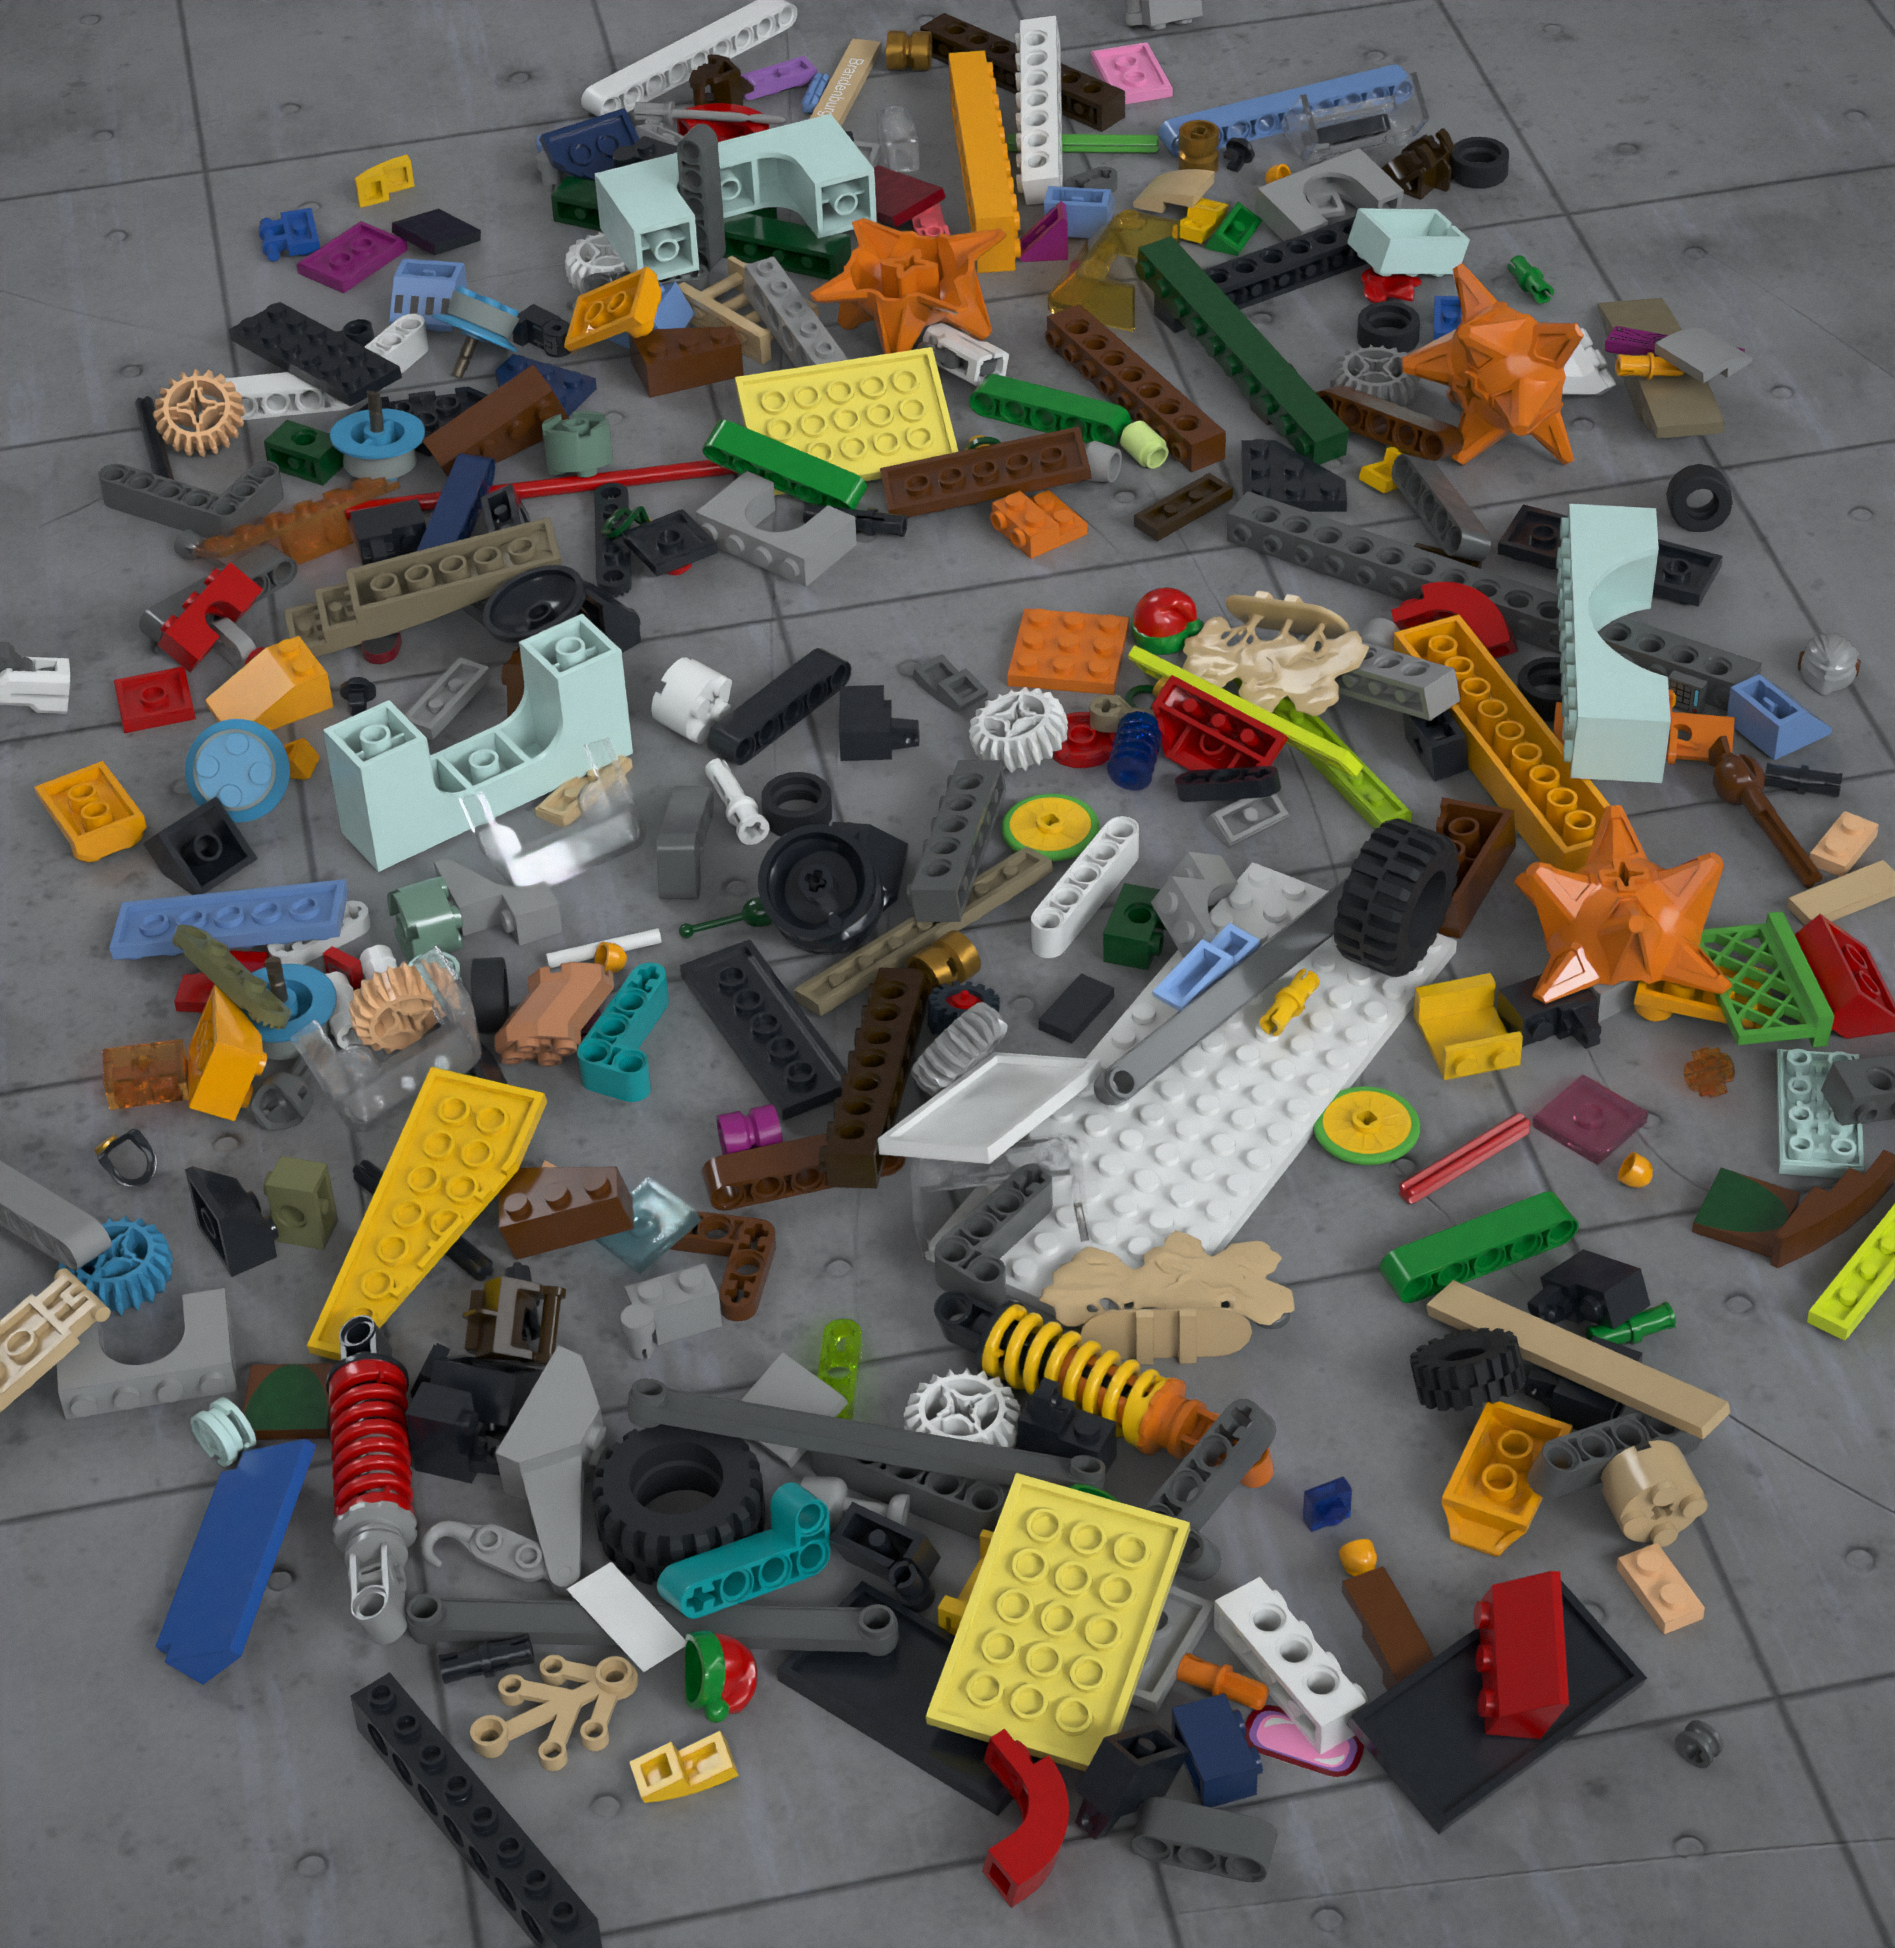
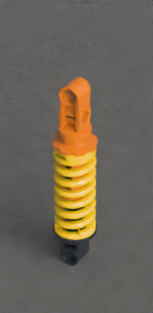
M951 1290L943 1293L935 1302L934 1313L944 1337L949 1342L976 1354L975 1366L978 1373L985 1371L987 1377H999L1000 1380H1006L1012 1388L1025 1389L1029 1395H1033L1034 1391L1040 1387L1039 1380H1042L1044 1377L1059 1382L1062 1398L1076 1402L1077 1409L1115 1421L1116 1437L1124 1436L1125 1441L1129 1445L1137 1448L1143 1454L1152 1456L1163 1447L1167 1449L1169 1455L1182 1459L1190 1453L1221 1415L1208 1411L1204 1402L1185 1398L1186 1384L1184 1381L1174 1377H1162L1155 1369H1147L1141 1374V1367L1138 1361L1128 1359L1121 1364V1356L1116 1350H1107L1101 1355L1102 1348L1099 1342L1089 1340L1082 1345V1338L1078 1332L1068 1331L1063 1335V1329L1057 1322L1051 1321L1043 1326V1319L1040 1314L1036 1312L1028 1313L1024 1305L1016 1300H1009L996 1309L962 1291ZM957 1314H964L962 1318L955 1321H950V1319ZM1235 1439L1232 1443L1236 1445L1238 1440ZM1269 1447L1260 1456L1261 1459L1251 1467L1239 1483L1249 1488H1258L1271 1480L1274 1474V1464ZM1227 1452L1218 1457L1215 1467L1224 1462Z

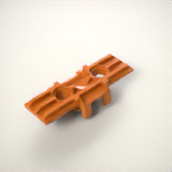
M1669 690L1671 724L1665 759L1667 764L1675 765V759L1709 762V749L1720 736H1727L1730 752L1732 753L1735 717L1672 712L1674 690ZM1556 702L1553 733L1564 746L1565 740L1562 739L1564 719L1561 715L1562 703ZM1678 730L1689 733L1691 739L1689 741L1678 739Z

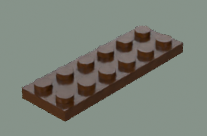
M1080 426L880 468L888 512L898 515L905 514L907 518L1004 498L1018 491L1022 493L1040 491L1050 487L1092 479Z

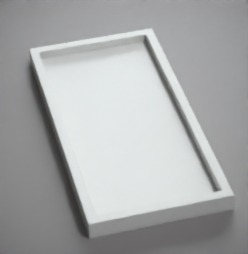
M993 1052L877 1139L879 1154L990 1164L1095 1081L1102 1073L1100 1060Z

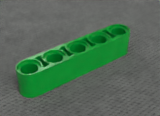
M998 374L987 375L969 397V404L972 410L978 415L1045 433L1080 426L1084 443L1099 441L1114 447L1121 438L1124 428L1131 424V417L1128 411L1117 404Z
M721 419L717 421L702 448L705 457L715 464L741 475L746 471L774 482L775 489L811 504L856 509L867 489L865 480L853 472L728 420Z
M1542 1192L1398 1247L1384 1256L1380 1262L1379 1271L1401 1301L1413 1303L1440 1293L1453 1280L1464 1284L1562 1246L1576 1235L1579 1222L1554 1192Z

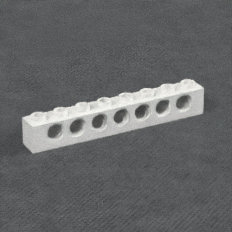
M1056 16L1020 20V33H1015L1017 52H1019L1015 53L1017 71H1021L1015 74L1017 90L1021 91L1016 93L1017 110L1021 111L1016 113L1018 132L1021 131V133H1016L1018 152H1021L1016 154L1018 173L1021 172V174L1016 175L1018 193H1024L1026 205L1044 203L1048 186L1063 187L1061 48Z

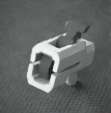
M945 323L930 325L925 331L923 342L918 343V349L933 348L937 366L976 387L989 374L1006 376L1009 354L1006 351L988 342L977 341L962 330L958 331Z
M0 642V705L30 706L36 713L67 714L70 689L69 658L21 657L15 652L14 646L9 642Z

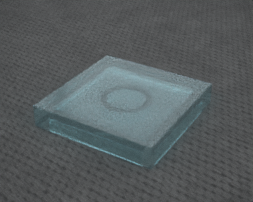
M647 1177L630 1192L633 1198L634 1229L594 1239L639 1275L701 1222L698 1213L651 1177Z

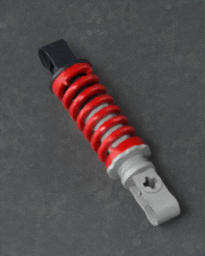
M359 1315L351 1318L342 1326L339 1332L341 1361L330 1369L326 1378V1390L331 1409V1459L333 1462L332 1478L334 1480L335 1515L333 1542L340 1551H344V1560L348 1568V1579L351 1588V1612L373 1642L379 1645H386L399 1639L407 1627L405 1602L407 1582L404 1566L408 1560V1547L415 1542L417 1537V1530L415 1529L417 1520L412 1506L410 1438L405 1412L408 1409L406 1394L409 1388V1375L404 1365L392 1357V1347L373 1319L367 1315Z

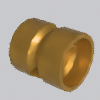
M888 31L886 41V65L888 70H905L907 66H910L913 71H930L932 61V35L930 31H914L912 35H908L906 31Z
M1192 120L1180 126L1179 170L1200 169L1215 171V173L1218 171L1219 152L1216 147L1219 145V129L1217 125L1206 120Z
M952 930L935 940L931 946L925 947L911 956L907 961V968H926L929 998L932 990L935 987L940 989L941 984L947 983L949 986H952V981H959L961 984L973 977L981 968V960L973 943L961 932Z

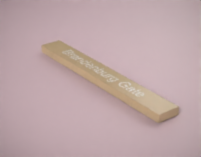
M852 38L810 119L832 114L842 127L881 52V41Z

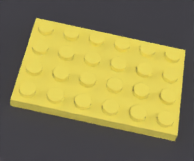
M932 347L735 377L736 391L746 428L853 472L865 481L882 479L880 468L958 452ZM774 488V495L786 494Z
M1016 1473L925 1716L927 1724L985 1742H989L992 1736L1005 1729L1014 1741L1018 1740L1026 1746L1030 1755L1041 1759L1049 1755L1055 1763L1086 1772L1103 1738L1120 1733L1190 1532V1522Z

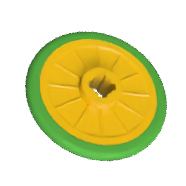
M1040 794L1019 801L1005 814L1001 826L1003 838L1012 850L1018 852L1027 846L1050 858L1052 861L1066 860L1080 855L1098 834L1100 828L1098 817L1089 805L1077 798L1063 794Z
M1352 1087L1338 1092L1315 1122L1314 1132L1321 1146L1336 1158L1359 1165H1379L1389 1163L1404 1156L1414 1147L1420 1134V1120L1412 1105L1394 1092L1377 1087Z

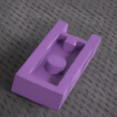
M801 56L742 74L741 76L754 86L753 92L743 96L747 100H752L765 95H775L788 88L804 86L806 83L811 82L814 74L817 73V68L805 56Z

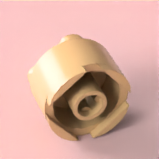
M1656 1440L1649 1441L1651 1448L1637 1452L1635 1446H1632L1616 1455L1602 1472L1601 1481L1603 1489L1601 1491L1617 1524L1627 1538L1636 1542L1658 1543L1660 1547H1665L1672 1544L1677 1539L1680 1531L1688 1527L1698 1516L1707 1510L1708 1503L1681 1450L1671 1442Z

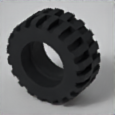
M1397 818L1383 822L1380 828H1376L1371 833L1369 841H1365L1360 849L1361 853L1357 859L1355 858L1351 866L1350 875L1345 880L1344 891L1337 906L1338 914L1334 921V928L1336 930L1334 942L1337 944L1336 947L1341 955L1350 961L1390 977L1407 975L1427 955V950L1436 940L1438 930L1442 927L1447 909L1451 905L1453 889L1456 887L1458 878L1456 872L1459 869V860L1457 859L1459 853L1449 837Z
M663 1424L652 1428H645L639 1432L635 1428L623 1436V1443L616 1442L605 1453L606 1459H602L599 1462L595 1471V1481L592 1483V1496L599 1541L602 1542L603 1551L609 1560L616 1562L617 1568L628 1576L635 1573L638 1581L651 1586L654 1581L658 1582L659 1576L664 1569L673 1563L764 1531L765 1502L760 1464L756 1455L749 1450V1445L742 1438ZM679 1490L698 1491L713 1497L705 1506L684 1514H661L645 1508L655 1498Z

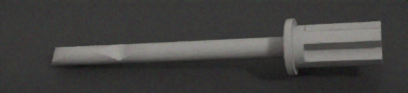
M669 101V104L635 102L634 107L635 120L645 121V119H653L659 122H668L669 126L674 124L675 118L745 122L750 120L762 124H783L787 122L786 118L777 115L754 114L748 116L735 112L676 109L674 101Z

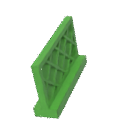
M1783 911L1768 913L1766 923L1703 929L1699 946L1718 968L1723 966L1737 973L1733 979L1727 977L1732 983L1730 989L1722 995L1714 993L1737 1045L1808 1038L1812 1048L1828 1046L1834 1014ZM1759 938L1762 945L1757 949L1742 942V940ZM1715 942L1725 948L1718 952L1706 947L1704 943ZM1732 951H1735L1750 959L1745 964L1729 957ZM1757 962L1772 967L1774 972L1770 975L1754 968ZM1748 977L1763 985L1757 990L1741 983V981ZM1772 988L1786 994L1787 998L1781 1001L1766 993ZM1734 991L1750 1000L1746 1005L1730 999L1729 995ZM1759 1003L1775 1010V1012L1770 1017L1753 1008ZM1784 1014L1799 1021L1800 1024L1788 1025L1779 1021V1019ZM1746 1018L1763 1027L1760 1029L1744 1030L1742 1021Z

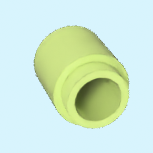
M1136 421L1124 428L1120 439L1121 447L1140 465L1154 469L1165 462L1169 453L1165 440L1144 421Z

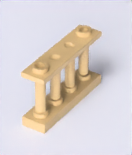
M733 256L728 257V277L702 291L695 289L685 282L678 285L695 313L689 322L697 327L732 326L741 342L744 355L761 365L772 360L770 344L775 337L768 328L764 329L756 325L763 321L758 313L754 310L745 316H741L735 312L750 303L744 295L745 265L747 264ZM733 288L742 292L722 304L714 300ZM804 298L819 318L818 305Z

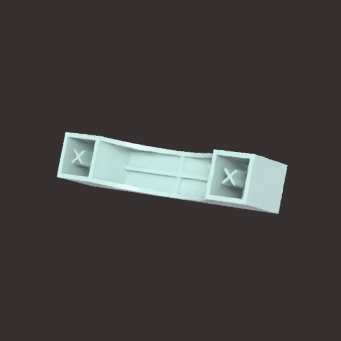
M1569 504L1568 518L1561 517L1560 539L1562 541L1561 547L1557 549L1556 569H1558L1557 589H1559L1558 610H1560L1558 629L1560 631L1559 652H1561L1560 673H1562L1561 695H1563L1561 715L1564 717L1562 739L1565 740L1563 762L1570 763V778L1662 783L1671 724L1668 677L1646 670L1625 659L1607 645L1597 633L1601 628L1624 615L1651 608L1659 551L1656 508Z

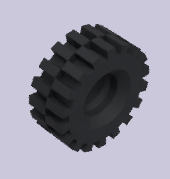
M1480 1328L1475 1332L1467 1329L1462 1330V1333L1454 1335L1453 1332L1445 1334L1443 1339L1434 1338L1428 1341L1429 1345H1421L1416 1348L1417 1352H1412L1410 1355L1411 1359H1409L1419 1403L1426 1405V1408L1431 1410L1438 1407V1411H1447L1450 1408H1454L1455 1411H1462L1468 1406H1473L1474 1409L1483 1407V1403L1486 1402L1494 1404L1501 1401L1500 1397L1502 1396L1510 1397L1514 1395V1390H1520L1523 1387V1383L1526 1382L1517 1336H1514V1333L1511 1331L1504 1332V1329L1496 1328L1493 1331H1489V1328Z

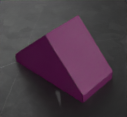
M1060 201L1020 238L1021 257L1019 259L1021 261L1068 260V221L1065 203Z

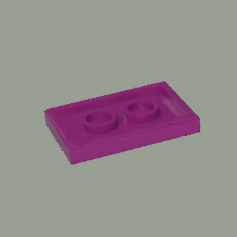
M360 221L297 263V271L302 276L345 293L406 252L408 245L406 240Z

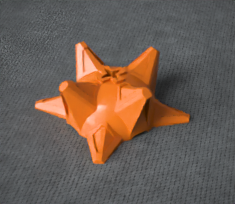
M862 218L852 222L858 247L852 251L850 260L844 266V272L810 293L811 299L817 303L840 302L837 322L843 329L857 328L861 323L874 320L883 354L912 350L923 328L935 323H945L962 330L972 338L983 341L991 334L992 327L977 277L975 261L1002 241L1007 234L999 228L957 235L940 233L935 237L919 236L914 231L901 232Z
M1463 263L1454 267V280L1462 311L1461 323L1457 329L1401 359L1403 373L1449 386L1446 393L1447 398L1450 402L1460 404L1462 407L1458 429L1463 435L1464 446L1458 454L1453 455L1451 458L1464 466L1501 439L1513 433L1517 436L1532 435L1563 465L1574 461L1560 411L1564 405L1562 402L1563 384L1566 379L1564 366L1584 337L1578 324L1537 322L1531 315L1522 314L1508 307L1507 302L1497 301Z
M1622 805L1606 806L1584 866L1572 873L1560 870L1551 864L1534 862L1526 869V873H1521L1514 881V884L1537 908L1546 950L1551 956L1532 997L1547 1004L1596 984L1613 986L1621 981L1638 980L1648 984L1663 980L1721 995L1732 987V983L1699 946L1701 934L1724 868L1723 859L1716 853L1710 852L1677 867L1665 869L1648 860Z

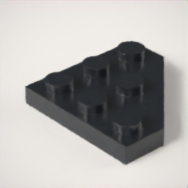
M467 386L455 388V394L436 396L434 390L408 394L409 399L389 402L388 396L380 398L382 409L400 410L419 418L425 427V439L488 396V394ZM368 403L356 412L369 410ZM423 441L415 448V451L429 457L432 456Z
M1241 440L1243 496L1249 491L1309 512H1347L1345 479L1276 440Z

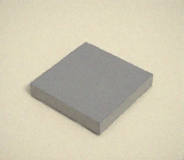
M784 1352L781 1353L740 1400L836 1417L848 1404L844 1396ZM755 1441L790 1468L807 1451L805 1449Z

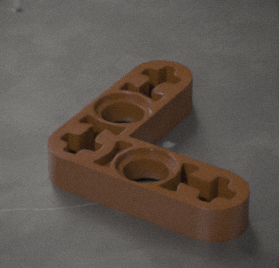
M672 1209L663 1213L658 1219L657 1228L659 1241L665 1248L730 1257L719 1289L722 1315L731 1321H744L754 1316L758 1309L776 1250L774 1226L769 1221L758 1218L693 1210ZM713 1230L727 1232V1235L720 1239H711L706 1236ZM756 1238H759L757 1243V1250H753L751 1248V1242H754ZM744 1265H753L759 1268L755 1273L748 1275L737 1271ZM738 1289L744 1290V1298H741L739 1303H735L739 1295Z

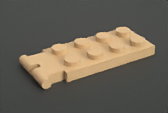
M67 1268L59 1269L54 1276L55 1281L38 1296L35 1297L31 1293L0 1320V1413L80 1343L77 1338L96 1321L103 1322L110 1316V1309L94 1293L87 1290V1287Z

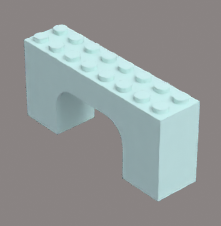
M832 114L718 142L724 218L767 207L788 208L802 216L817 238L853 230L852 222L862 218L877 223L874 168ZM677 153L595 173L600 228L630 273L648 266L656 273L659 281L699 270L695 215L680 195Z
M583 614L520 641L519 647L525 687L522 700L517 709L502 723L433 755L429 753L427 738L390 700L323 729L341 833L379 872L552 792L564 782L576 776L579 779L587 775V771L595 767H605L615 762L616 757L619 755L628 756L632 754L633 749L621 649Z

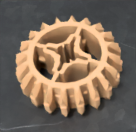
M194 369L193 376L187 377L185 373L181 372V380L178 382L170 378L169 385L171 388H161L160 394L162 398L155 399V406L158 410L153 413L155 421L158 422L156 425L157 431L163 435L164 442L167 445L172 444L177 453L185 448L186 455L189 457L193 455L195 450H198L199 455L203 458L206 455V450L209 449L217 455V446L221 444L229 448L230 442L228 437L238 439L239 433L236 428L243 427L244 421L241 416L245 415L244 406L241 404L243 400L241 394L235 392V385L231 381L226 383V379L222 374L214 378L212 371L209 369L204 376H200L199 371ZM204 395L214 396L222 402L217 403L216 400H208L204 398ZM201 404L202 414L199 415V422H198V420H197V418H196V416H197L196 413H197V412H200L199 405ZM176 424L192 427L195 429V432L183 430Z
M403 961L396 968H391L388 965L387 970L382 973L373 971V979L361 980V989L353 991V1000L349 1002L350 1021L353 1030L356 1031L363 1044L371 1045L374 1051L383 1048L387 1054H390L395 1049H399L402 1053L411 1047H415L418 1050L419 1045L422 1044V1036L451 1010L457 1014V1004L454 998L456 995L453 986L450 985L443 971H437L433 964L423 967L420 961L412 966H408Z

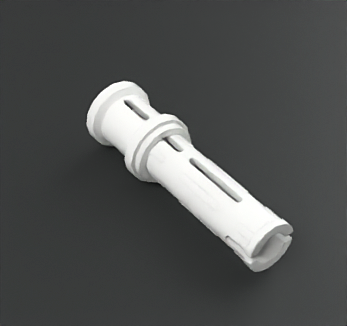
M720 758L711 760L705 767V774L726 805V818L730 824L737 827L736 833L738 838L746 845L761 842L768 835L770 829L768 821L764 816L758 814L759 809L755 800L745 796L726 761H721Z

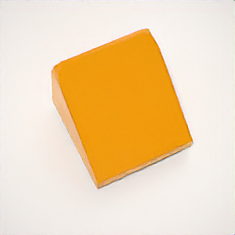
M300 738L283 745L289 759L290 778L309 779L319 761V754L305 738Z

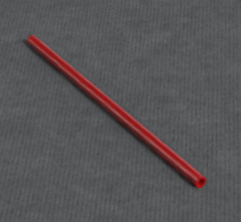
M710 460L602 472L591 477H578L576 475L509 484L513 485L520 499L595 491L599 486L607 483H619L628 487L737 474V472L715 464ZM509 484L492 485L489 493ZM442 491L344 503L346 520H351L350 512L413 499H418L421 511L434 510Z

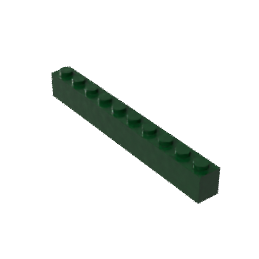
M567 176L551 194L554 222L603 232L600 228L595 181ZM748 213L724 218L726 253L723 258L733 256L742 262L754 263L774 256L784 271L831 280L844 272V266H846L852 254L851 235L837 233L817 238L809 226Z
M1170 236L1139 247L1137 263L1135 264L1138 278L1149 286L1155 297L1167 306L1173 317L1186 327L1190 336L1195 338L1204 347L1208 356L1213 357L1222 367L1226 376L1232 378L1240 387L1242 393L1250 398L1258 407L1259 412L1268 418L1276 427L1278 433L1287 439L1295 451L1318 465L1345 456L1349 428L1180 244Z

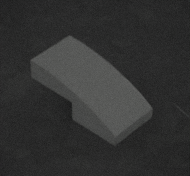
M943 654L914 669L913 679L931 696L954 710L961 711L988 696V690L967 668L959 672Z

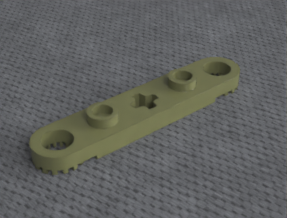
M185 924L177 926L172 943L179 947V949L185 950L184 955L241 1009H247L251 1019L256 1020L257 1023L263 1021V1026H267L268 1023L272 1029L274 1027L276 1029H284L291 1016V1010L266 987L267 983L264 980L254 976L228 952L227 945L217 941L200 928Z

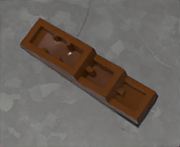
M1883 1150L1865 1174L1849 1167L1831 1192L1814 1186L1775 1235L1770 1265L1780 1268L1814 1252L1843 1234L1870 1212L1894 1185L1895 1154Z
M1383 1566L1342 1581V1594L1362 1624V1638L1383 1670L1382 1683L1387 1691L1434 1658L1410 1610Z

